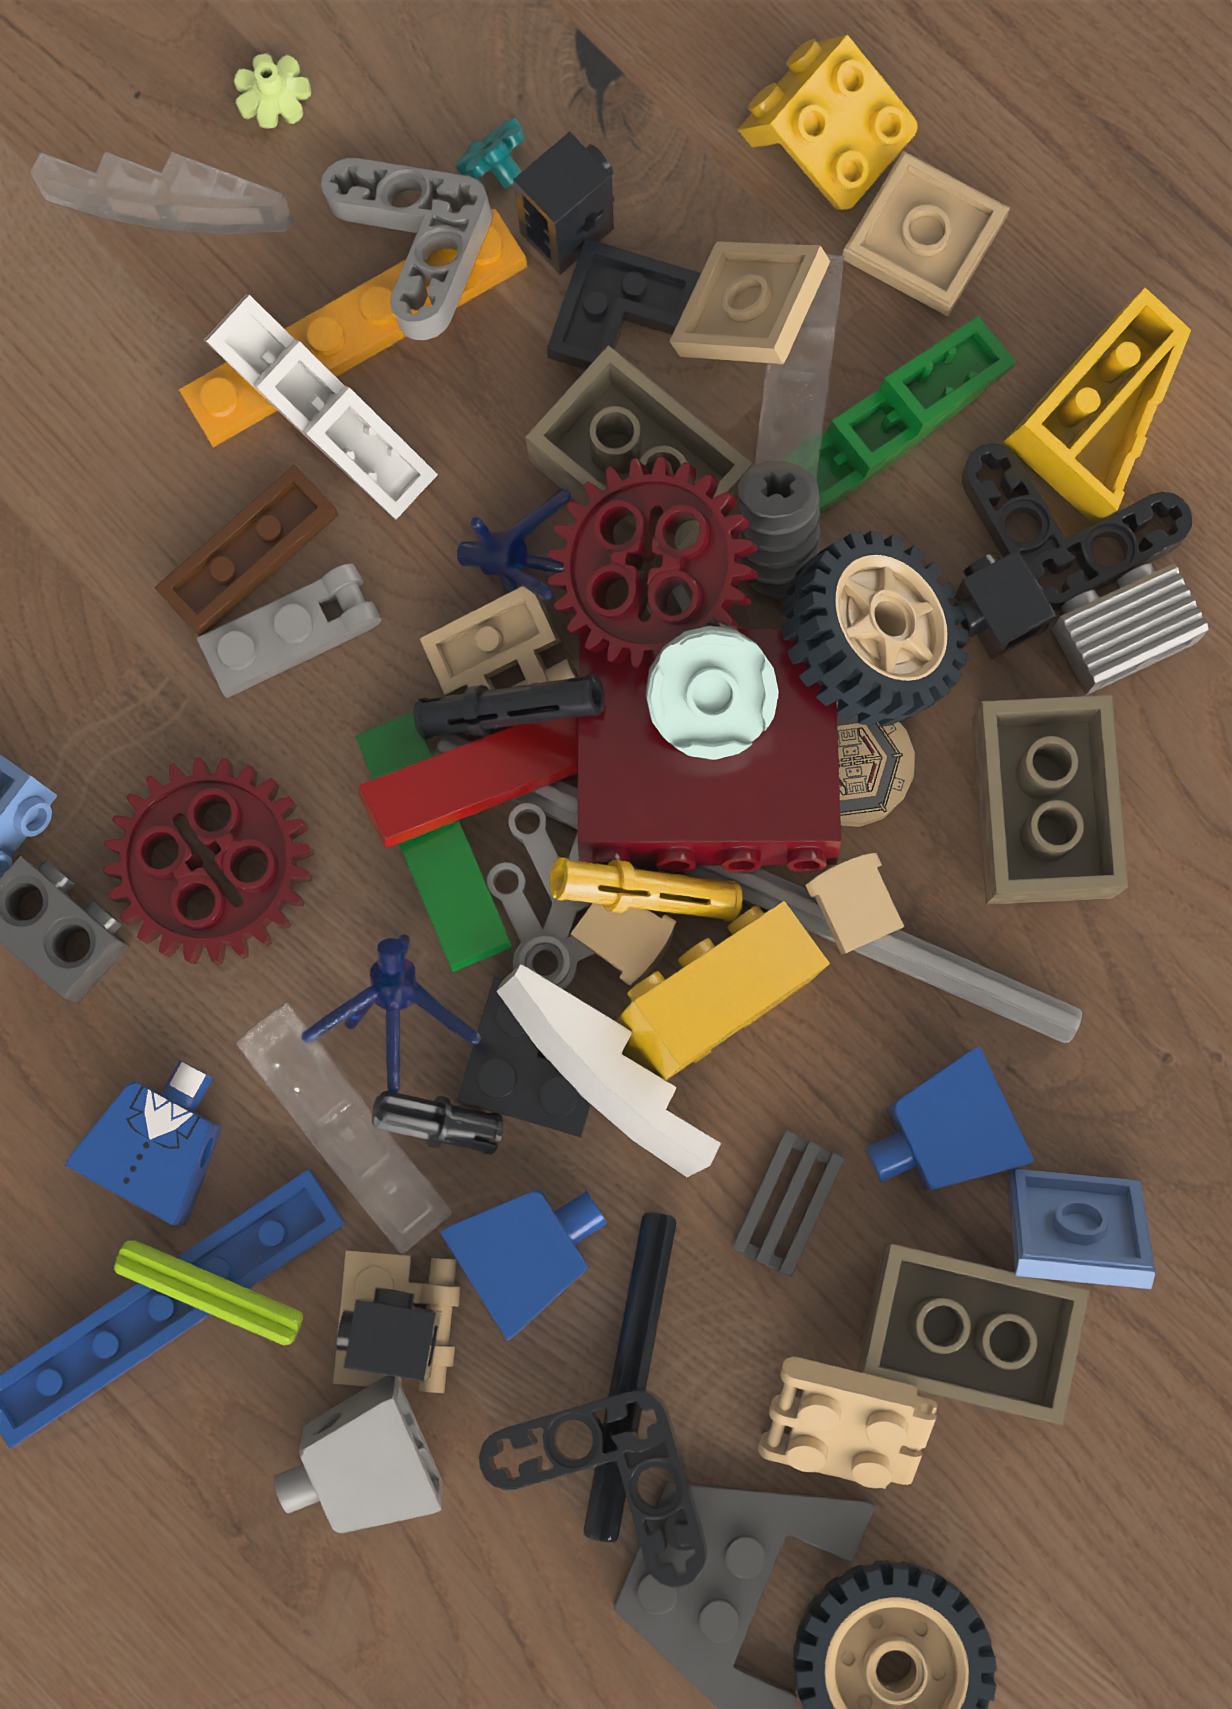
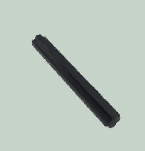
M645 1212L642 1216L609 1396L636 1389L646 1390L677 1224L675 1218L671 1215ZM638 1401L629 1403L630 1414L607 1423L606 1409L603 1427L605 1429V1449L607 1451L618 1449L611 1437L612 1435L626 1430H635L638 1435L642 1413ZM616 1460L595 1466L583 1530L586 1537L595 1541L611 1543L616 1542L619 1538L626 1493Z

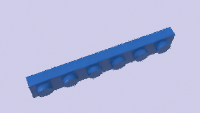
M308 1169L176 1258L251 1289L347 1223L313 1170ZM137 1283L0 1375V1433L8 1447L12 1448L19 1445L212 1314Z

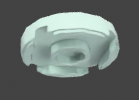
M714 626L685 631L666 644L649 669L645 691L651 720L666 741L688 756L713 760L739 754L753 744L752 741L758 738L761 732L765 731L773 720L779 694L774 668L759 646L736 630Z

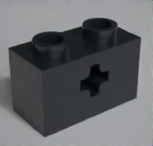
M568 132L513 179L520 234L560 275L578 260L585 238L599 242L614 229L613 169L607 158L597 147L592 144L584 147L571 132Z

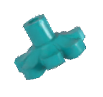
M516 118L505 120L500 127L490 131L483 138V142L480 140L473 141L467 147L465 154L457 160L455 168L461 175L466 176L469 174L475 179L482 177L487 171H492L503 188L513 185V179L522 171L510 155L512 154V149L521 144L526 138L522 131L523 127Z

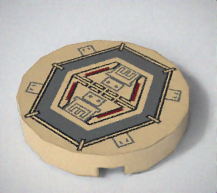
M837 714L841 826L861 827L884 819L903 801L914 778L915 751L907 730L900 722L891 726L880 727L879 722L867 726L858 724L857 715L845 719Z

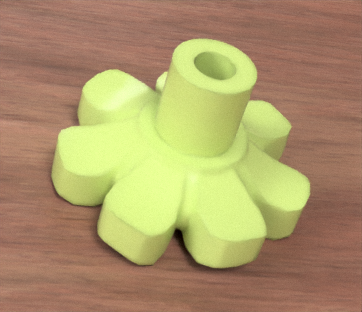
M260 54L253 59L254 72L247 69L238 70L234 83L238 91L243 94L237 98L236 104L243 118L250 119L257 114L256 117L260 127L274 128L278 123V114H281L290 124L298 122L303 117L302 106L298 100H305L311 96V85L307 78L297 77L300 73V66L296 59L285 55L275 65L269 54Z

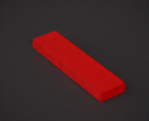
M578 717L515 725L359 785V798L384 848H389L577 774Z

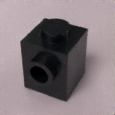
M1018 550L1002 559H999L996 553L988 554L969 565L963 571L966 578L962 579L956 592L955 598L958 602L954 606H962L965 619L960 622L961 627L968 630L969 637L978 636L991 660L1045 632L1056 616Z
M376 1287L373 1299H356L354 1311L344 1310L342 1313L336 1349L346 1352L344 1368L426 1381L431 1375L442 1311L413 1306L415 1297L413 1293Z

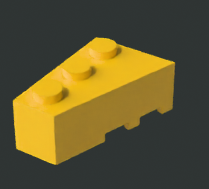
M1142 289L1114 315L1003 443L1093 525L1113 514L1120 506L1125 494L1123 488L1135 459L1140 456L1147 440L1145 437L1157 405L1163 401L1191 329L1148 289Z
M785 901L765 914L759 905H756L727 927L732 936L717 946L713 944L710 938L701 941L677 960L682 966L681 970L666 980L657 971L633 987L627 993L632 1003L615 1021L632 1031L621 1054L667 1081L692 1062L697 1063L712 1052L711 1049L740 1029L749 1026L823 971L830 964Z

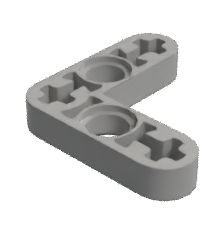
M345 158L335 162L323 174L321 187L331 212L337 218L348 222L417 233L392 292L390 304L398 326L406 337L414 340H428L437 337L446 330L452 320L491 224L493 213L484 185L479 180L465 175L366 159ZM407 190L421 192L418 201L411 206L398 208L392 205L394 198L401 192ZM451 248L457 251V256L448 265L433 267L427 264L431 254L437 250ZM427 296H429L432 306H424ZM411 309L419 310L417 314L411 313Z

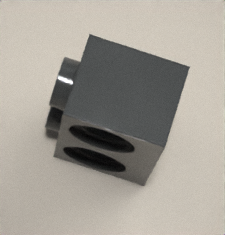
M20 856L0 878V943L62 998L79 1004L130 947L115 934L122 924L96 901L92 900L85 908L68 892L75 883L49 860L46 859L38 867ZM40 890L43 896L41 911L34 918L22 921L18 911L21 899L31 891ZM78 931H87L91 941L88 953L79 961L69 962L65 956L67 940Z

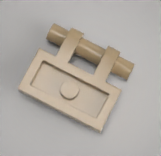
M528 583L419 638L444 695L447 696L457 695L468 687L485 685L489 690H493L495 688L490 678L517 664L520 665L526 680L511 687L578 677L569 659L550 668H547L543 662L540 653L562 641L536 585ZM464 732L467 736L471 735L470 732Z
M346 1251L339 1324L343 1311H354L356 1299H373L376 1287L415 1294L414 1303L426 1304L427 1309L442 1311L431 1375L426 1381H419L418 1391L445 1393L447 1367L454 1366L455 1346L449 1345L452 1306L459 1307L461 1289L460 1286H454L457 1260L431 1258L428 1283L411 1282L413 1256ZM336 1349L333 1384L368 1387L387 1376L344 1368L346 1352Z

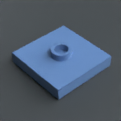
M1010 1169L1007 1189L1016 1276L1144 1289L1152 1288L1156 1271L1141 1181Z

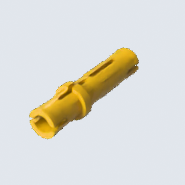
M559 857L552 866L549 879L550 893L556 900L569 899L600 903L606 911L623 913L631 907L673 914L724 919V921L732 922L738 917L743 901L740 884L732 880L720 881L681 874L634 869L633 865L628 861L614 859L608 865Z

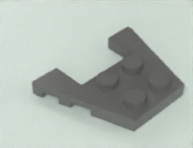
M675 1481L665 1482L656 1506H665L674 1499L676 1494ZM689 1483L707 1543L708 1556L703 1571L694 1582L684 1587L671 1588L660 1584L651 1576L639 1544L613 1610L719 1709H793L797 1699L796 1692L735 1665L734 1662L786 1536L791 1535L852 1563L875 1506L867 1500L858 1498L843 1499L815 1496V1494L793 1492L789 1494L757 1491L750 1488ZM682 1508L665 1519H650L648 1523L651 1532L663 1525L667 1537V1547L658 1554V1558L661 1564L666 1562L673 1563L677 1573L686 1571L687 1559L695 1554L692 1544L680 1545L673 1526L676 1521L688 1522L685 1511Z

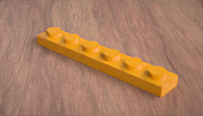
M496 209L492 210L491 224L457 307L527 268L525 254ZM451 248L437 250L431 254L427 264L433 267L448 265L457 256V251ZM406 259L288 326L285 330L295 340L300 341L335 377L402 340L406 336L398 326L390 301ZM427 296L424 306H432L429 296ZM411 309L412 314H417L419 311ZM227 362L179 389L213 448L278 411Z

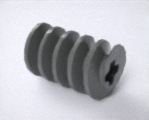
M766 461L748 469L742 474L738 483L739 512L748 518L751 523L741 533V539L750 540L757 545V551L743 557L742 560L744 565L758 573L757 578L749 580L751 589L763 596L782 599L789 597L785 590L788 583L796 577L794 574L821 551L819 539L820 497L817 482L811 473L804 468L786 461Z

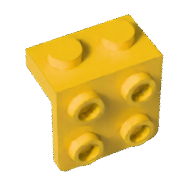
M848 35L819 42L810 39L797 48L789 57L786 65L790 70L777 84L772 83L766 86L752 99L748 106L751 114L737 130L752 148L780 143L831 205L837 210L851 209L914 137L918 127L917 121Z

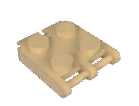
M789 1357L784 1361L780 1372L784 1386L781 1394L772 1399L769 1408V1415L773 1422L770 1431L762 1434L758 1445L759 1454L763 1458L790 1465L800 1471L818 1472L855 1481L869 1488L886 1489L890 1482L902 1485L912 1483L923 1455L921 1449L926 1447L937 1418L935 1412L938 1404L935 1401L917 1396L918 1386L799 1357ZM797 1388L803 1389L801 1398L794 1397ZM785 1425L792 1427L789 1435L783 1433Z

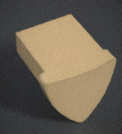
M877 853L861 855L847 860L817 875L806 883L810 896H815L841 955L904 927L877 867L882 865Z
M592 903L570 934L574 939L622 972L619 978L629 986H632L644 980L660 964L672 941L676 921L666 914L659 918L647 909L629 907L625 912L619 913L606 911L600 903Z

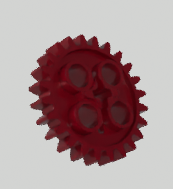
M663 457L657 458L652 474L649 475L647 468L638 459H631L629 478L625 479L619 472L609 467L606 469L609 487L601 490L588 481L584 484L590 499L586 507L568 501L566 506L576 518L574 525H555L554 531L567 540L566 548L548 551L547 556L563 564L564 571L549 577L548 584L568 592L554 604L556 610L563 613L577 612L567 626L568 631L579 636L591 630L585 648L599 653L609 645L607 660L617 665H621L631 651L633 667L646 671L652 654H654L656 659L666 644L685 631L706 626L716 627L718 623L735 629L738 627V622L728 609L732 603L739 605H750L751 599L737 588L739 581L757 578L758 573L741 564V558L756 552L757 545L750 540L737 539V536L745 531L751 523L743 514L727 517L738 501L728 491L714 497L719 482L711 475L706 474L695 484L696 469L689 463L684 462L673 477L671 463ZM662 508L663 514L658 519L655 529L653 513L655 509ZM634 515L637 524L634 536L628 542L616 545L613 539L615 525L622 518ZM697 520L700 526L698 540L687 549L677 550L675 546L676 531L683 523ZM655 554L663 558L661 568H651L648 575L642 572L643 562L653 561ZM626 579L629 586L627 600L622 606L609 610L606 605L608 588L615 581ZM689 584L692 590L690 605L684 612L678 615H670L667 609L669 594L677 586ZM648 603L651 608V616L648 621L643 622L641 614L645 611Z
M199 757L195 758L192 776L186 777L175 763L170 764L169 775L171 783L163 786L157 779L149 775L146 778V782L152 795L144 800L137 795L129 793L126 798L136 810L132 818L114 815L112 819L117 826L125 831L123 839L105 841L104 846L120 855V861L104 866L103 873L112 878L122 879L123 883L113 888L108 893V896L116 903L131 902L119 917L122 922L132 925L144 920L137 935L139 940L148 944L162 934L159 952L165 956L171 957L179 946L183 944L184 959L190 964L197 963L203 948H207L211 961L217 965L223 964L226 946H231L241 958H248L249 948L247 939L254 936L267 947L270 946L272 941L266 927L271 922L287 929L291 926L290 921L281 911L284 905L304 906L305 901L292 888L294 883L310 882L313 878L308 871L297 866V861L314 855L313 849L308 844L294 842V839L308 830V826L303 819L285 820L297 806L290 796L272 803L279 789V785L275 780L269 778L255 788L258 772L253 766L247 765L238 777L234 778L233 764L227 758H222L215 774H210L207 764ZM226 803L230 805L231 818L229 823L218 831H206L203 827V818L206 811L215 804ZM178 816H185L199 840L216 854L214 858L216 864L243 898L241 906L234 907L217 879L201 868L203 866L202 858L175 824ZM165 840L177 841L179 853L174 863L164 869H154L151 863V855L154 848ZM253 853L266 855L268 867L261 879L250 883L242 882L239 878V867L246 856ZM201 890L212 891L215 896L213 911L204 919L190 920L187 914L189 899Z

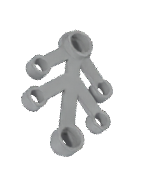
M529 802L521 803L510 812L508 825L512 835L518 841L524 843L552 901L544 929L524 895L526 878L517 865L508 862L495 865L487 876V887L491 895L496 900L502 902L521 941L514 953L513 970L522 964L535 972L533 967L535 958L543 952L552 953L558 960L557 969L551 975L540 976L564 990L571 984L576 975L577 962L595 954L572 936L569 937L577 912L591 906L592 902L569 899L556 900L551 896L549 889L550 872L554 862L559 857L546 832L548 826L547 818L544 811L538 805ZM526 812L535 813L540 818L538 829L531 834H524L516 828L518 817ZM577 835L568 860L579 861ZM503 872H512L518 876V887L510 894H502L495 889V880Z

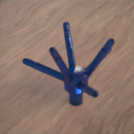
M563 489L558 490L540 507L506 532H490L480 517H473L470 525L480 541H463L459 544L457 549L459 563L462 566H480L481 571L485 575L499 576L506 594L518 589L517 582L542 599L550 600L553 597V591L523 569L531 568L559 573L564 571V565L551 558L528 555L524 538L546 518L570 501L572 497L571 492Z
M406 934L400 935L398 939H384L378 944V961L370 968L371 986L333 1010L301 1034L302 1041L310 1043L344 1020L346 1028L354 1029L374 1003L380 1008L385 1009L387 1089L392 1092L400 1090V1010L409 1007L413 1002L470 1044L477 1045L481 1041V1035L448 1011L417 982L416 968L406 958L410 944V938Z

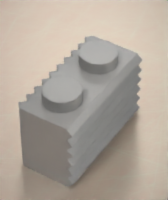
M1151 563L1142 565L1117 580L1120 589L1100 598L1094 589L1089 590L1061 606L1064 615L1059 617L1051 630L1085 695H1089L1151 664L1168 658L1174 653L1193 646L1209 630L1208 624L1203 619L1202 612L1197 608L1196 601L1191 597L1190 589L1185 586L1184 578L1179 575L1178 567L1174 563L1156 572Z

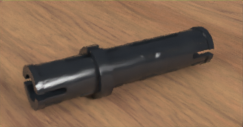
M594 673L587 674L584 677L542 683L537 682L489 690L485 685L468 687L464 694L418 699L419 702H416L414 705V723L418 734L424 739L462 732H470L476 737L488 736L494 732L495 728L542 723L588 715L599 716L605 708V692L601 679Z

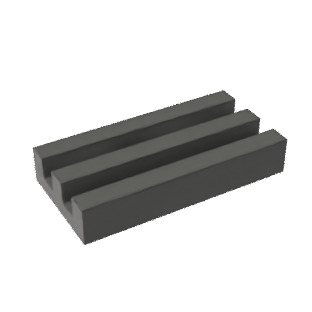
M785 1130L731 1249L792 1277L845 1157L835 1152H830L820 1145ZM791 1149H794L803 1155L762 1246L759 1248L749 1243L789 1153ZM815 1160L826 1164L785 1257L782 1259L774 1255L773 1252Z

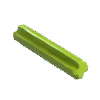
M136 1240L126 1241L116 1257L114 1270L117 1274L281 1345L292 1344L301 1328L304 1316L301 1311Z

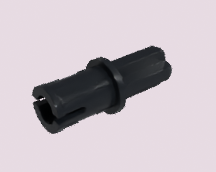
M387 1090L382 1092L380 1096H377L373 1104L372 1124L377 1129L423 1138L426 1140V1144L432 1148H438L442 1143L482 1151L484 1154L491 1155L497 1150L498 1145L495 1142H490L489 1138L501 1141L503 1119L499 1113H487L451 1105L450 1099L445 1096H438L432 1101Z

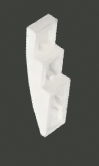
M245 294L205 337L204 341L394 519H397L438 475L349 387L341 383L300 341L295 340L250 295Z
M522 964L502 980L497 989L499 996L535 1046L577 1089V1092L630 1139L684 1176L689 1177L711 1165L721 1143L666 1110L677 1087L621 1054L632 1031Z

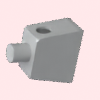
M387 1375L311 1420L303 1427L299 1446L303 1464L274 1476L276 1493L286 1513L289 1514L320 1501L332 1529L338 1533H346L430 1515L442 1510L443 1480L398 1377Z

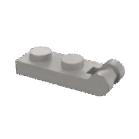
M345 564L336 567L325 574L322 579L196 638L223 695L229 698L376 627L382 619L375 604L372 601L366 602L359 588L363 584V580L356 565ZM338 599L344 613L340 617L328 622L321 607Z

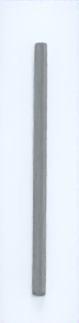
M454 734L444 735L436 747L434 756L471 742ZM557 781L511 799L518 804L534 803L544 811L546 816L578 829V789ZM696 865L691 871L678 873L705 879L735 881L741 886L742 902L753 907L759 905L764 912H768L785 901L805 930L835 942L815 896L811 897L808 890L760 868L752 872L735 873L724 870L722 865ZM899 929L853 950L1062 1043H1069L1081 1023L1082 1011L1079 1008Z

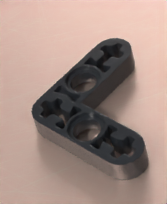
M995 443L979 446L971 453L962 473L964 491L1002 557L1004 558L1018 550L1038 585L1045 573V567L1052 574H1058L1070 568L1075 559H1077L1081 570L1073 573L1065 580L1061 587L1062 593L1059 594L1053 586L1043 589L1039 585L1054 611L1060 610L1061 606L1072 598L1094 589L1098 591L1117 581L1133 569L1151 563L1172 552L1183 542L1192 527V513L1189 505L1181 497L1173 493L1158 492L1137 501L1066 539L1020 459L1010 448ZM982 463H987L992 470L1000 467L1005 470L1000 481V487L1007 499L1016 491L1021 496L1010 499L998 511H995L992 506L998 504L1001 494L995 483L991 480L981 483L977 479L983 468ZM1154 510L1160 518L1170 515L1174 519L1175 523L1169 529V536H1167L1163 529H1157L1144 536L1138 544L1134 533L1148 525L1154 516ZM1018 512L1031 515L1037 521L1039 527L1038 537L1029 542H1018L1012 539L1005 528L1006 518ZM1100 537H1111L1117 540L1124 552L1123 561L1113 567H1105L1098 564L1093 559L1090 551L1091 542ZM1071 551L1076 553V558L1070 553ZM1084 574L1090 579L1089 581H1085Z
M645 1389L630 1390L511 1425L491 1434L482 1444L479 1454L480 1470L484 1478L491 1485L502 1490L520 1489L616 1460L644 1560L651 1576L660 1584L674 1588L684 1587L694 1582L703 1571L708 1556L707 1543L669 1411L664 1401L654 1392ZM633 1401H638L642 1411H654L657 1422L647 1427V1439L639 1440L635 1430H626L611 1436L618 1449L611 1451L605 1449V1429L595 1411L606 1408L607 1423L622 1419L630 1414L629 1403ZM567 1420L584 1422L593 1434L591 1451L583 1458L572 1459L566 1457L557 1446L556 1435L558 1428ZM539 1427L543 1428L544 1451L553 1464V1468L542 1469V1455L519 1465L520 1476L512 1477L508 1467H496L494 1456L503 1451V1439H510L514 1449L525 1448L538 1443L532 1430ZM660 1467L666 1469L672 1474L676 1482L675 1497L665 1506L650 1505L642 1499L639 1493L638 1483L640 1476L649 1468ZM682 1508L685 1511L688 1522L676 1521L673 1526L680 1545L692 1544L695 1554L687 1559L686 1571L677 1573L673 1563L666 1562L661 1564L658 1558V1554L667 1547V1537L663 1525L651 1532L646 1519H665Z

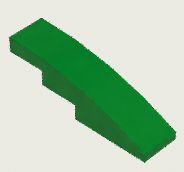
M977 316L885 377L877 391L833 419L825 433L783 461L797 464L811 473L818 484L820 497L819 511L821 515L963 410L1012 370L1017 362L981 318Z
M413 712L355 735L373 780L432 758L425 739L417 732ZM459 820L399 843L453 972L512 948L510 939Z

